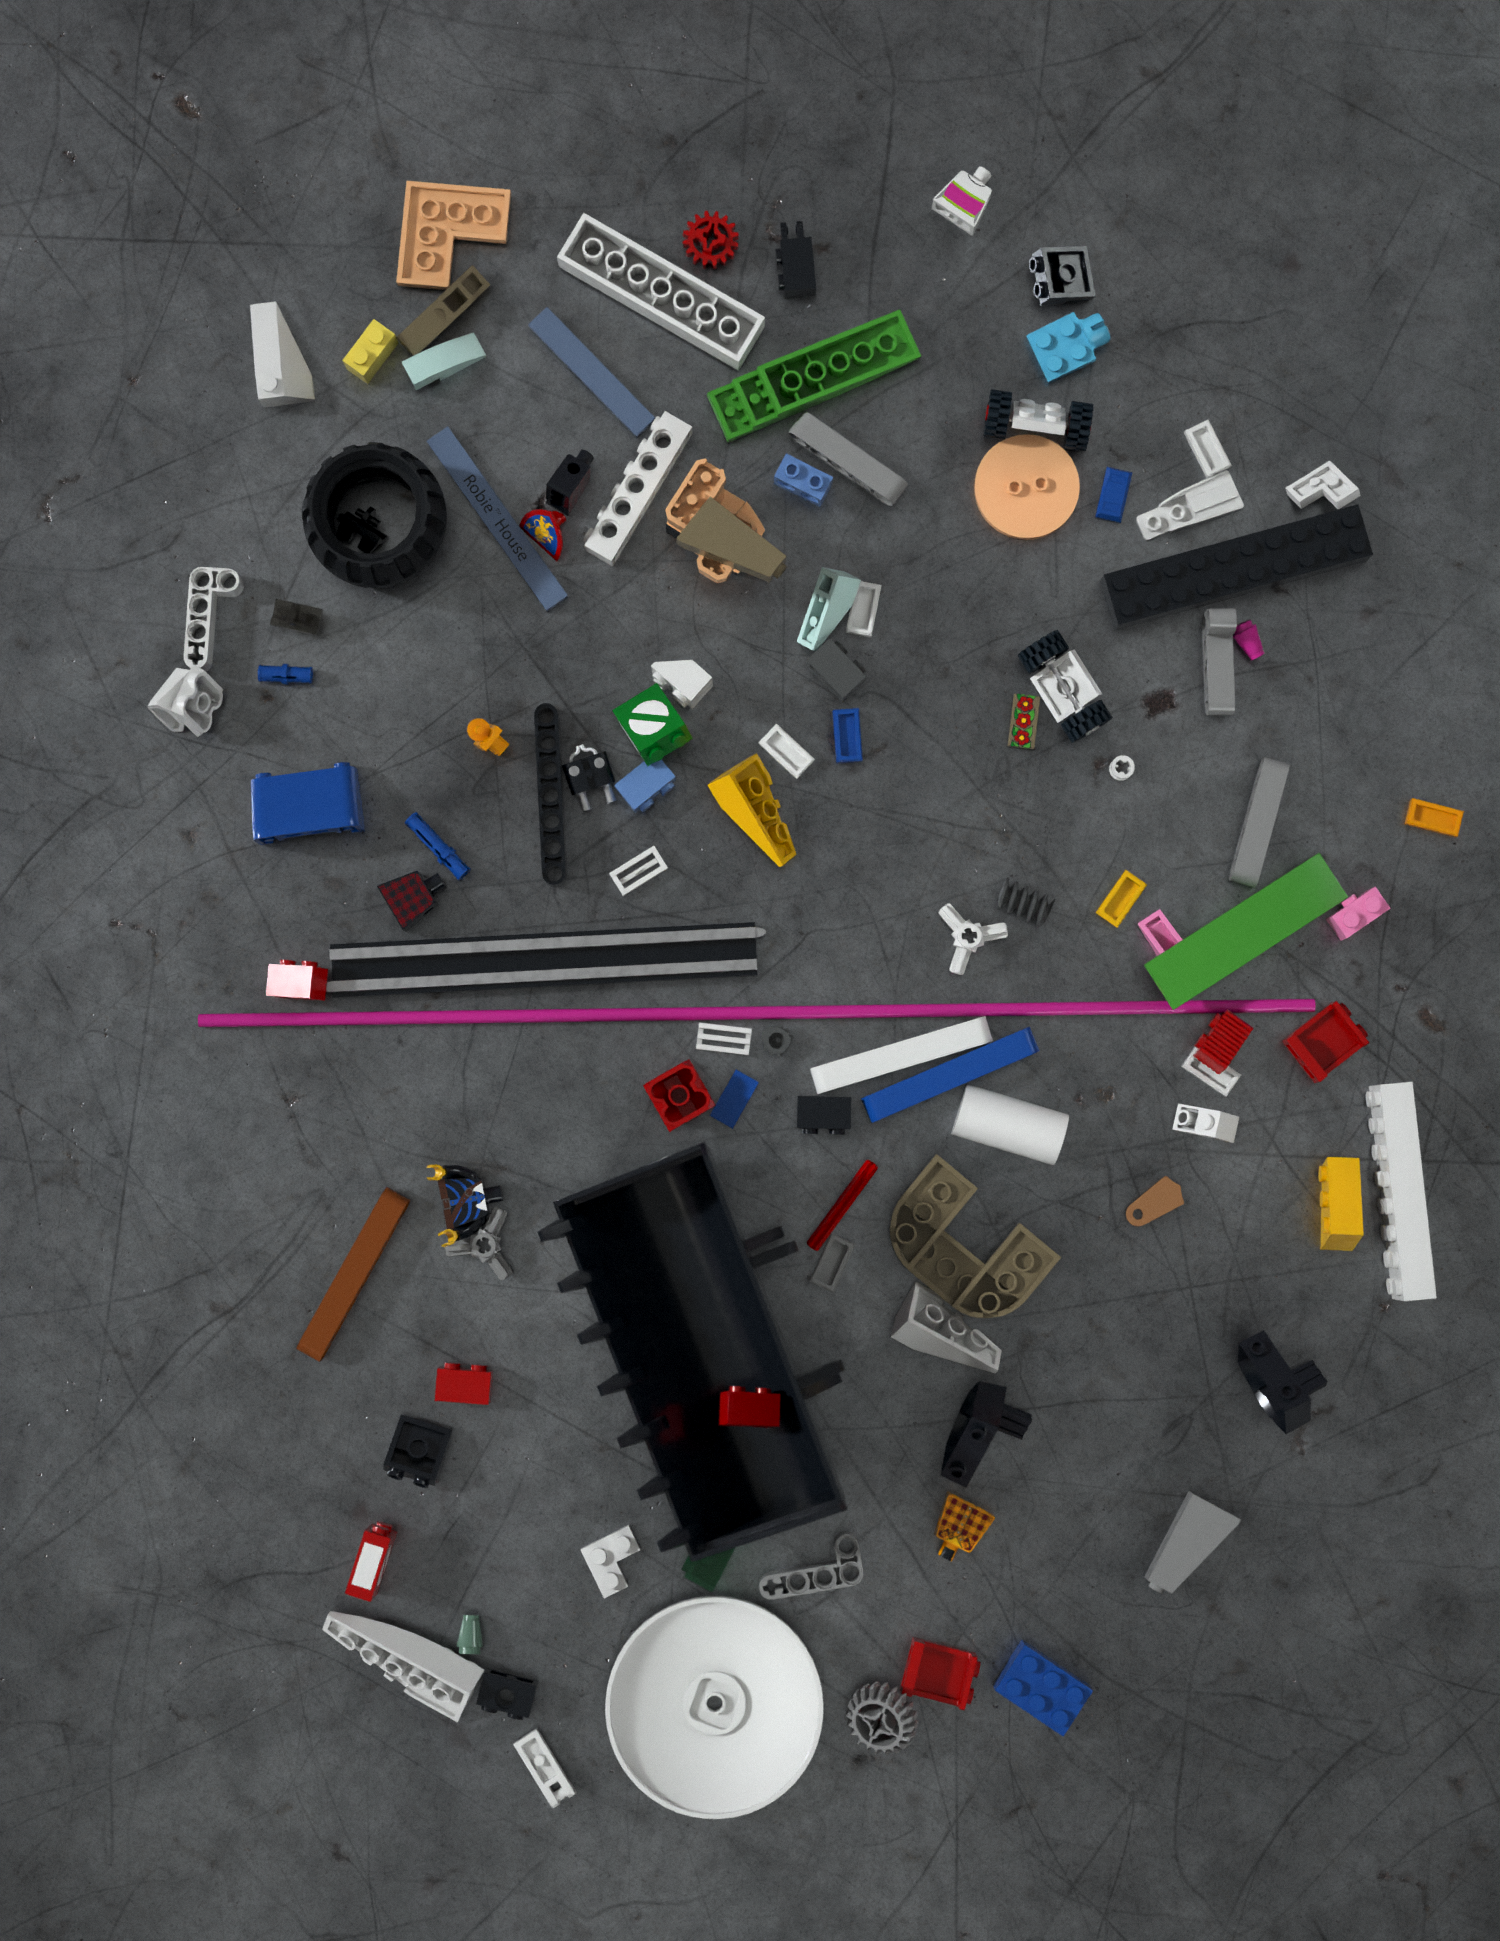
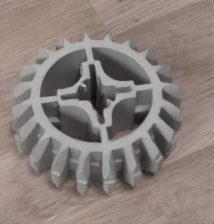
M878 1681L872 1685L867 1683L862 1689L860 1688L854 1693L848 1702L846 1716L849 1718L847 1726L853 1728L851 1735L859 1737L858 1744L864 1742L867 1745V1750L875 1748L876 1754L884 1751L887 1756L892 1752L897 1754L909 1746L911 1740L916 1736L919 1721L916 1719L918 1711L912 1709L914 1702L906 1701L907 1693L899 1694L898 1686L890 1689L888 1682L881 1687Z

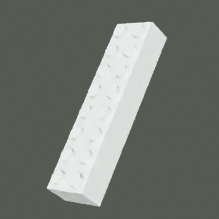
M585 213L582 214L557 256L558 265L561 269L738 371L765 328V317Z
M1413 1082L1369 1086V1091L1366 1092V1104L1368 1108L1371 1107L1372 1118H1369V1130L1371 1134H1374L1375 1145H1372V1157L1374 1161H1377L1378 1167L1374 1178L1376 1187H1380L1381 1198L1377 1200L1379 1214H1383L1384 1225L1380 1227L1382 1240L1386 1241L1387 1249L1383 1253L1384 1265L1386 1268H1389L1390 1276L1386 1280L1387 1292L1389 1295L1392 1294V1299L1400 1301L1434 1299L1437 1296Z

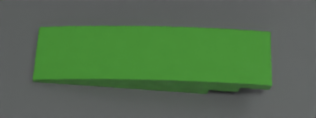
M899 309L757 366L755 371L732 379V383L708 392L707 397L727 442H731L921 358V354Z
M1318 853L1150 960L1144 966L1172 1010H1174L1348 898L1321 854Z

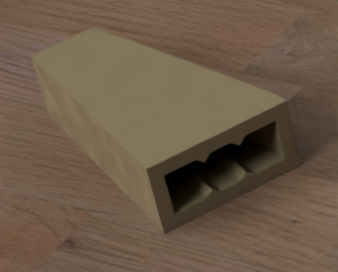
M712 497L707 499L676 538L677 544L684 549L767 582H770L774 577L778 579L787 568L785 565V554Z

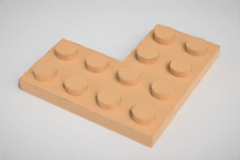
M406 181L397 285L446 290L450 287L454 240L506 244L511 190Z

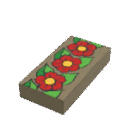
M1014 693L1007 747L1034 750L1040 704L1039 696Z

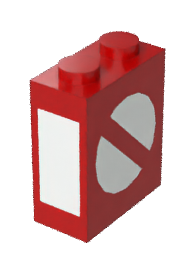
M377 1521L376 1524H371L364 1531L345 1594L369 1602L378 1594L398 1532L392 1530V1525Z

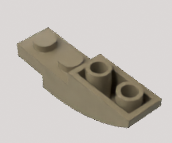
M473 265L470 266L407 326L396 339L412 356L420 353L469 307L490 284Z

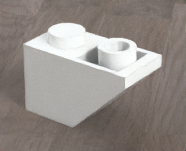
M1178 1104L1172 1129L1234 1143L1239 1117L1222 1111Z

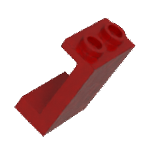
M1337 1001L1328 1004L1282 1040L1283 1044L1314 1083L1321 1082L1328 1076V1073L1359 1049L1369 1044V1041L1366 1039L1368 1037L1366 1030L1360 1024L1355 1025L1350 1018L1352 1015L1345 1004H1339Z
M913 1637L900 1687L901 1695L907 1693L906 1696L908 1697L916 1695L954 1705L960 1710H965L966 1704H971L974 1688H971L973 1677H978L981 1662L977 1661V1655L974 1652Z

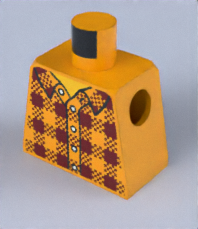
M947 1491L935 1528V1535L944 1540L938 1555L952 1561L958 1548L970 1553L992 1524L995 1516Z

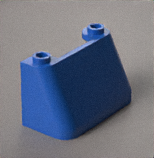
M350 762L336 763L334 768L277 776H271V773H259L255 775L256 779L251 780L253 840L260 845L273 844L274 837L282 841L285 840L284 838L328 832L342 833V828L343 831L351 830L352 833L365 831L358 769L350 766Z

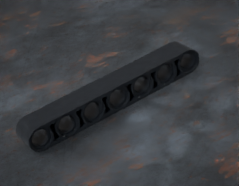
M543 703L534 712L541 867L545 882L549 886L557 888L565 884L568 876L560 718L557 709L553 705ZM544 711L554 713V718L551 722L543 723L540 721V716ZM544 738H554L555 745L551 749L542 748L541 742ZM553 763L557 767L556 772L550 776L543 774L544 765ZM549 789H554L558 792V797L553 802L544 800V794ZM551 815L557 816L559 824L555 828L546 827L545 820ZM550 842L560 843L561 848L557 854L551 855L547 853L546 848ZM552 868H559L562 871V876L557 881L548 879V872Z

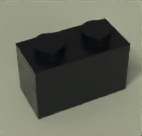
M797 1096V1128H802V1134H818V1129H829V1134L845 1135V1130L851 1129V1097Z

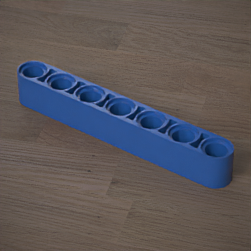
M1027 1027L863 1097L861 1100L871 1123L1035 1054L1040 1049L1031 1028Z

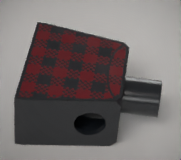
M582 449L577 457L571 454L565 457L546 484V504L569 516L590 481V464L594 460L591 453Z
M414 871L380 884L377 887L400 927L406 932L439 905L433 894L446 886L438 873L424 880L418 871Z

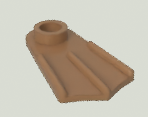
M1164 1176L1128 1206L1126 1210L1127 1221L1133 1226H1143L1183 1205L1184 1200L1181 1186L1167 1176ZM1136 1209L1142 1212V1217L1139 1220L1133 1217V1212Z

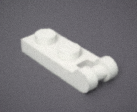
M538 1728L514 1742V1747L552 1808L560 1805V1801L567 1796L571 1798L577 1794L573 1784L567 1778ZM558 1781L561 1788L554 1792L551 1785Z

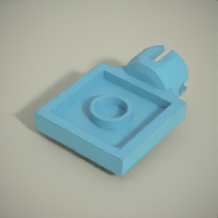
M1072 312L1026 335L1048 384L1095 362L1094 351L1096 348L1111 340L1109 329L1105 326L1104 319L1099 313H1095L1085 319H1078L1075 313Z

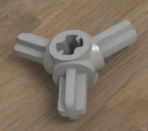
M494 1207L484 1229L479 1228L477 1234L471 1235L470 1239L455 1241L452 1245L445 1247L446 1255L448 1257L472 1255V1258H480L482 1263L487 1261L499 1280L502 1281L508 1278L513 1273V1270L499 1252L502 1248L499 1245L501 1237L498 1236L508 1213L501 1208ZM485 1238H488V1244L491 1246L490 1251L487 1249L485 1252H482V1246L478 1243L480 1240L484 1241Z

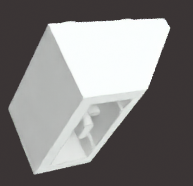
M693 660L654 662L651 665L654 683H658L664 691L668 688L673 694V699L683 708L689 706L693 709L713 687L712 677Z

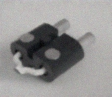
M584 745L577 746L576 752L572 753L569 757V763L562 765L571 795L576 794L578 796L582 812L591 809L586 791L601 786L603 788L607 803L616 801L611 783L615 782V778L606 751L598 753L594 748H585ZM580 748L584 752L594 753L592 756L573 761V758L580 753Z

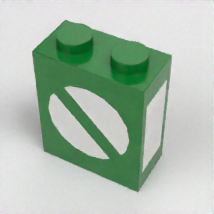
M658 683L612 710L620 726L647 767L693 739L686 724Z

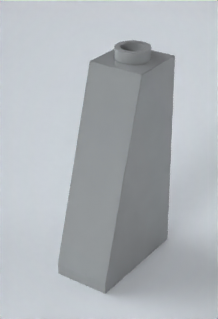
M1188 1491L1144 1576L1150 1582L1148 1586L1163 1594L1164 1590L1173 1593L1237 1527L1241 1519Z

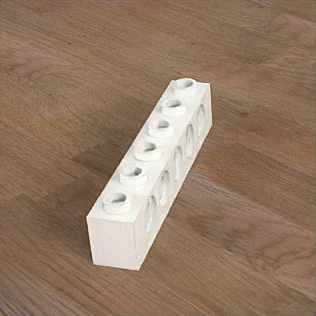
M666 411L662 417L657 416L650 428L653 432L648 440L644 438L637 449L638 457L635 462L630 461L623 473L626 477L621 484L617 483L610 494V497H612L608 507L604 505L597 516L599 522L594 529L590 528L584 537L585 550L612 567L693 434L692 426ZM661 438H666L671 442L666 448H660L656 443ZM648 460H652L657 463V466L654 470L649 471L643 468V464ZM633 483H641L644 486L643 490L639 493L630 491L629 488ZM620 505H627L630 507V512L626 515H619L616 509ZM608 527H613L617 530L616 535L612 538H607L603 535V531Z

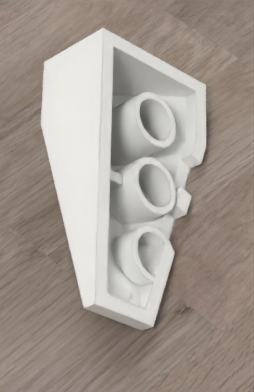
M277 302L250 305L255 378L258 400L262 406L266 408L315 401L312 374Z
M916 1281L895 1317L891 1338L913 1350L996 1373L999 1369L1002 1350L978 1329L972 1330L962 1321L964 1316L958 1311L956 1313L951 1311L944 1304L945 1300L933 1290Z

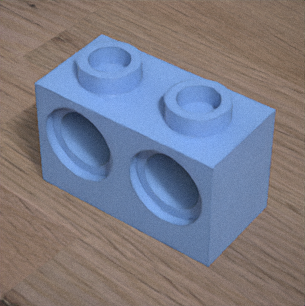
M787 453L774 475L775 485L818 507H821L833 483L832 476Z

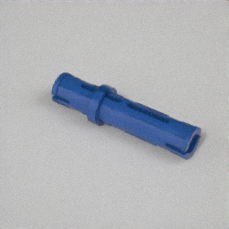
M417 812L408 817L404 824L434 853L441 865L444 864L458 880L464 878L470 872V867L455 853L456 850L453 847H449Z

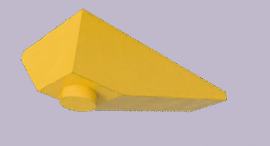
M756 753L719 775L708 784V787L720 807L781 867L796 855V851L787 825L781 822L777 810L781 806L778 799L774 800L770 785L773 784L771 777Z

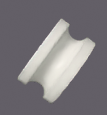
M1125 755L1116 757L1109 766L1111 776L1118 781L1128 779L1135 770L1133 760ZM1117 762H1120V764L1126 763L1128 765V768L1126 769V771H1128L1127 774H1124V772L1118 773L1116 771V768L1118 767V765H1116Z

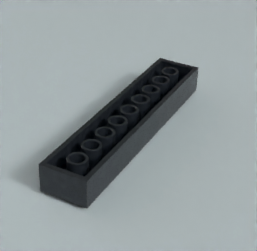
M1357 504L1103 575L1100 583L1113 628L1116 631L1366 562L1373 555L1361 511Z

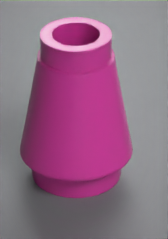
M1251 619L1238 624L1233 638L1249 657L1250 661L1265 654L1256 624H1253Z

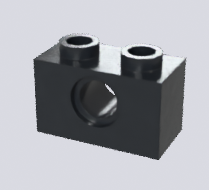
M486 1668L476 1705L482 1706L481 1709L489 1713H497V1710L506 1712L508 1717L516 1720H523V1717L529 1718L539 1681ZM504 1689L510 1690L514 1695V1699L509 1702L502 1700L500 1691Z

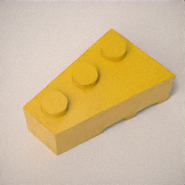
M1327 1157L1318 1170L1319 1182H1322V1191L1320 1192V1250L1353 1251L1364 1235L1360 1158Z

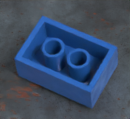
M1024 1640L1020 1641L992 1684L996 1692L1063 1737L1093 1692L1088 1683Z

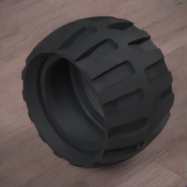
M369 442L367 445L356 446L354 444L343 448V452L333 458L331 456L328 457L321 464L320 470L311 477L306 488V496L302 503V520L304 533L312 552L329 572L339 579L358 587L390 588L401 582L412 580L418 576L417 574L431 564L445 537L447 509L445 498L437 479L422 461L408 451L396 446L392 447L383 443ZM382 478L398 482L412 492L416 501L415 522L408 536L395 548L379 554L358 553L343 546L336 538L334 518L338 503L347 491L366 480Z

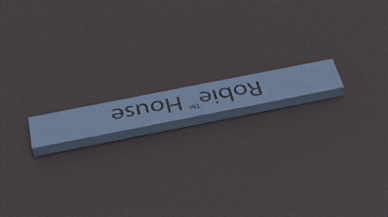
M447 426L428 439L427 443L544 609L548 612L567 599V593L450 428Z

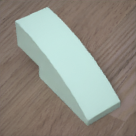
M471 333L431 347L402 361V364L415 389L418 390L437 379L442 381L487 356L475 334Z

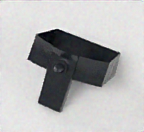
M1264 1330L1240 1342L1238 1347V1364L1255 1397L1267 1415L1285 1434L1310 1422L1311 1398L1309 1395L1325 1387L1328 1382L1315 1365V1362L1312 1360L1291 1370Z
M979 1381L969 1391L947 1440L940 1476L966 1488L997 1431L1022 1440L1023 1435L1032 1422V1414L1004 1404L1007 1387Z

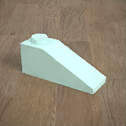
M822 567L797 642L812 651H817L853 605L861 580L845 571Z

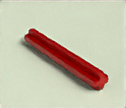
M870 1160L865 1161L808 1239L807 1245L815 1251L821 1248L877 1171L878 1166Z

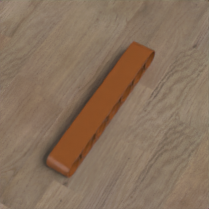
M389 1187L385 1188L300 1339L297 1350L318 1362L322 1361L411 1201L410 1199Z

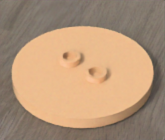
M1029 434L1012 436L994 445L980 462L974 482L975 500L984 519L1001 534L1021 540L1042 538L1061 528L1072 515L1080 492L1078 471L1069 454L1054 441L1042 436Z

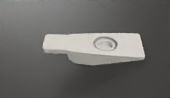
M1225 470L1177 492L1164 500L1158 508L1139 515L1136 518V522L1144 539L1149 541L1167 532L1172 533L1238 511L1244 507V504L1229 471Z

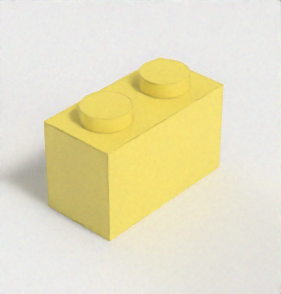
M373 319L342 361L348 371L366 384H369L399 342L392 331Z

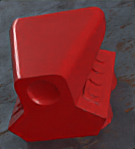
M690 1059L643 1085L669 1132L683 1126L716 1106Z

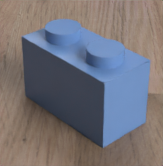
M661 759L648 767L645 762H642L614 786L635 813L638 810L644 812L654 804L653 798L660 793L664 796L675 787L673 782L676 781V777Z

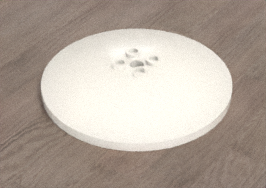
M704 1596L683 1600L664 1608L647 1619L634 1631L617 1656L606 1693L605 1716L608 1735L614 1753L628 1777L643 1793L660 1805L680 1814L703 1819H725L749 1814L765 1807L782 1796L796 1783L811 1761L818 1745L823 1722V1695L819 1674L812 1656L799 1636L787 1623L767 1609L749 1601L726 1596ZM711 1696H718L722 1699L723 1704L721 1708L712 1710L708 1707L707 1700Z

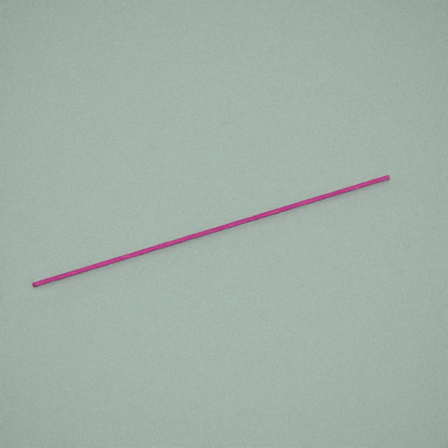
M1315 999L1188 1000L1172 1010L1167 1001L226 1013L198 1014V1026L246 1027L1223 1013L1227 1009L1232 1013L1315 1012L1316 1003Z

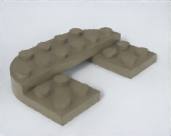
M936 1154L894 1206L889 1226L893 1250L907 1270L961 1313L976 1318H994L1009 1314L1029 1298L1061 1257L1021 1223L1016 1225L985 1264L968 1251L944 1229L978 1188Z

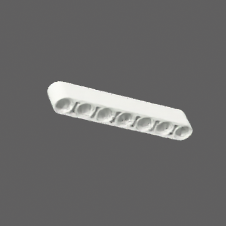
M986 1016L813 1067L810 1071L817 1094H821L993 1042Z

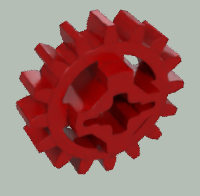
M705 211L703 218L698 214L695 215V223L687 222L689 230H683V237L686 240L682 241L683 248H689L686 251L687 258L694 256V265L701 261L703 269H706L708 264H712L715 270L719 262L723 266L727 265L726 257L734 258L732 250H738V243L735 241L739 239L738 232H733L735 230V223L727 224V215L720 219L718 211H715L713 216H709L708 211ZM719 227L725 231L728 237H726V235L721 234V232L719 231ZM714 232L715 240H712V243H710L708 248L707 241H709L710 237L712 236V233ZM694 243L696 246L701 247L702 253L695 248Z

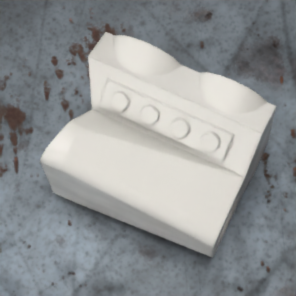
M194 665L191 666L190 670L176 668L151 699L147 708L169 730L182 732L185 726H187L198 737L210 729L212 724L211 714L213 710L221 706L223 701V689L201 668Z

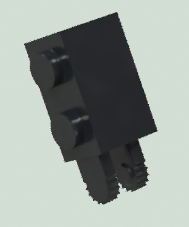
M796 221L797 238L788 239V226L786 222L780 223V249H775L776 264L782 265V274L778 275L779 291L784 290L785 299L816 296L812 237H804L802 221Z

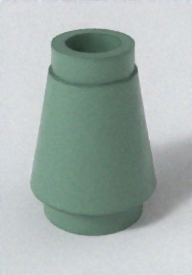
M463 1615L456 1646L459 1647V1654H480L483 1641L479 1615Z

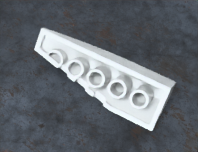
M330 1611L322 1629L348 1650L356 1649L359 1651L362 1660L368 1665L376 1664L385 1671L383 1676L392 1682L396 1679L406 1687L404 1692L457 1723L484 1672V1669L480 1668L476 1663L462 1658L449 1648H444L410 1631L372 1619Z

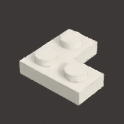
M1328 461L1286 487L1287 495L1301 509L1322 496H1325L1338 510L1360 497L1359 488L1331 461Z
M630 1525L580 1549L603 1598L629 1586L618 1561L641 1550Z

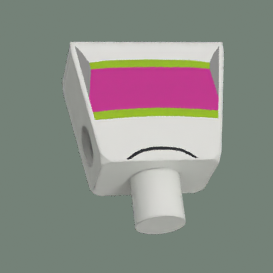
M981 166L978 167L973 176L963 170L960 171L935 196L932 209L973 236L991 198L992 190L986 186V183L992 176L991 173Z

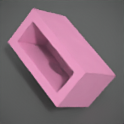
M1375 886L1358 897L1353 894L1342 901L1341 904L1344 907L1325 920L1339 940L1342 941L1391 908Z

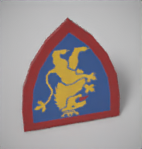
M535 509L526 513L519 527L554 560H559L563 549V539L559 526L566 521V517L558 511Z

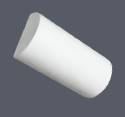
M966 1084L951 1135L1054 1166L1065 1138L1069 1115Z

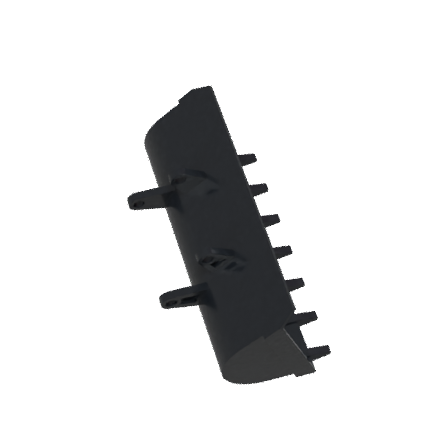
M706 1142L553 1202L559 1220L554 1221L537 1233L541 1242L566 1236L579 1271L558 1282L557 1285L561 1293L586 1287L599 1321L577 1334L581 1345L606 1339L618 1373L597 1386L600 1396H605L625 1390L638 1424L617 1438L619 1446L624 1448L645 1441L658 1476H655L637 1489L639 1498L644 1500L665 1493L678 1528L676 1527L657 1541L660 1552H665L685 1544L691 1562L848 1510L845 1494L808 1402L809 1398L842 1382L839 1373L845 1370L842 1359L797 1374L756 1268L799 1251L794 1240L751 1256V1250L786 1235L782 1226H779L745 1240L716 1163ZM730 1386L746 1387V1392H755V1388H770L772 1394H780L779 1427L757 1428L719 1425L720 1392L729 1391Z

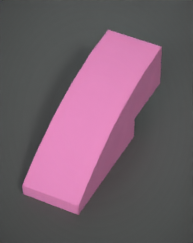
M1160 909L1138 923L1140 930L1157 956L1183 940Z

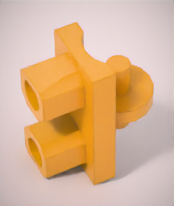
M476 718L469 722L467 734L475 741L473 744L478 749L483 751L488 749L493 754L500 756L509 746V743L500 736L503 730L498 726L488 724L486 720Z

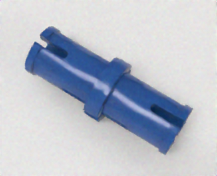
M282 664V666L259 665L258 681L282 682V685H288L289 682L312 684L313 667H290L289 664Z

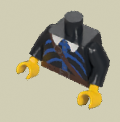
M430 1164L426 1167L434 1168L435 1170L434 1177H427V1179L430 1181L438 1180L447 1229L439 1232L438 1236L445 1234L448 1237V1242L441 1245L442 1247L450 1246L455 1241L475 1234L486 1223V1216L490 1215L489 1204L503 1201L501 1186L485 1188L484 1178H479L478 1174L471 1169L460 1165L440 1166L438 1164Z

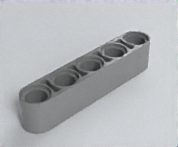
M803 411L788 432V435L798 444L888 506L892 507L908 486L907 482L898 474L808 412Z
M1267 757L1262 758L1232 863L1229 881L1254 888L1257 886L1290 764Z

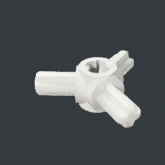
M950 903L943 906L938 912L954 931L951 935L955 939L953 946L956 947L949 967V971L954 974L963 975L965 973L971 953H976L978 947L984 946V942L1008 937V929L1004 922L981 926L980 923L973 924L970 919L965 921ZM965 930H969L970 934H975V938L971 940L973 943H968L967 939H962V935L966 933Z

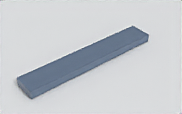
M548 307L528 324L529 328L636 438L653 423L655 417Z

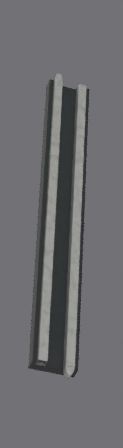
M755 922L330 944L332 981L327 982L326 992H332V998L758 976L756 938L764 936L766 930L755 927Z

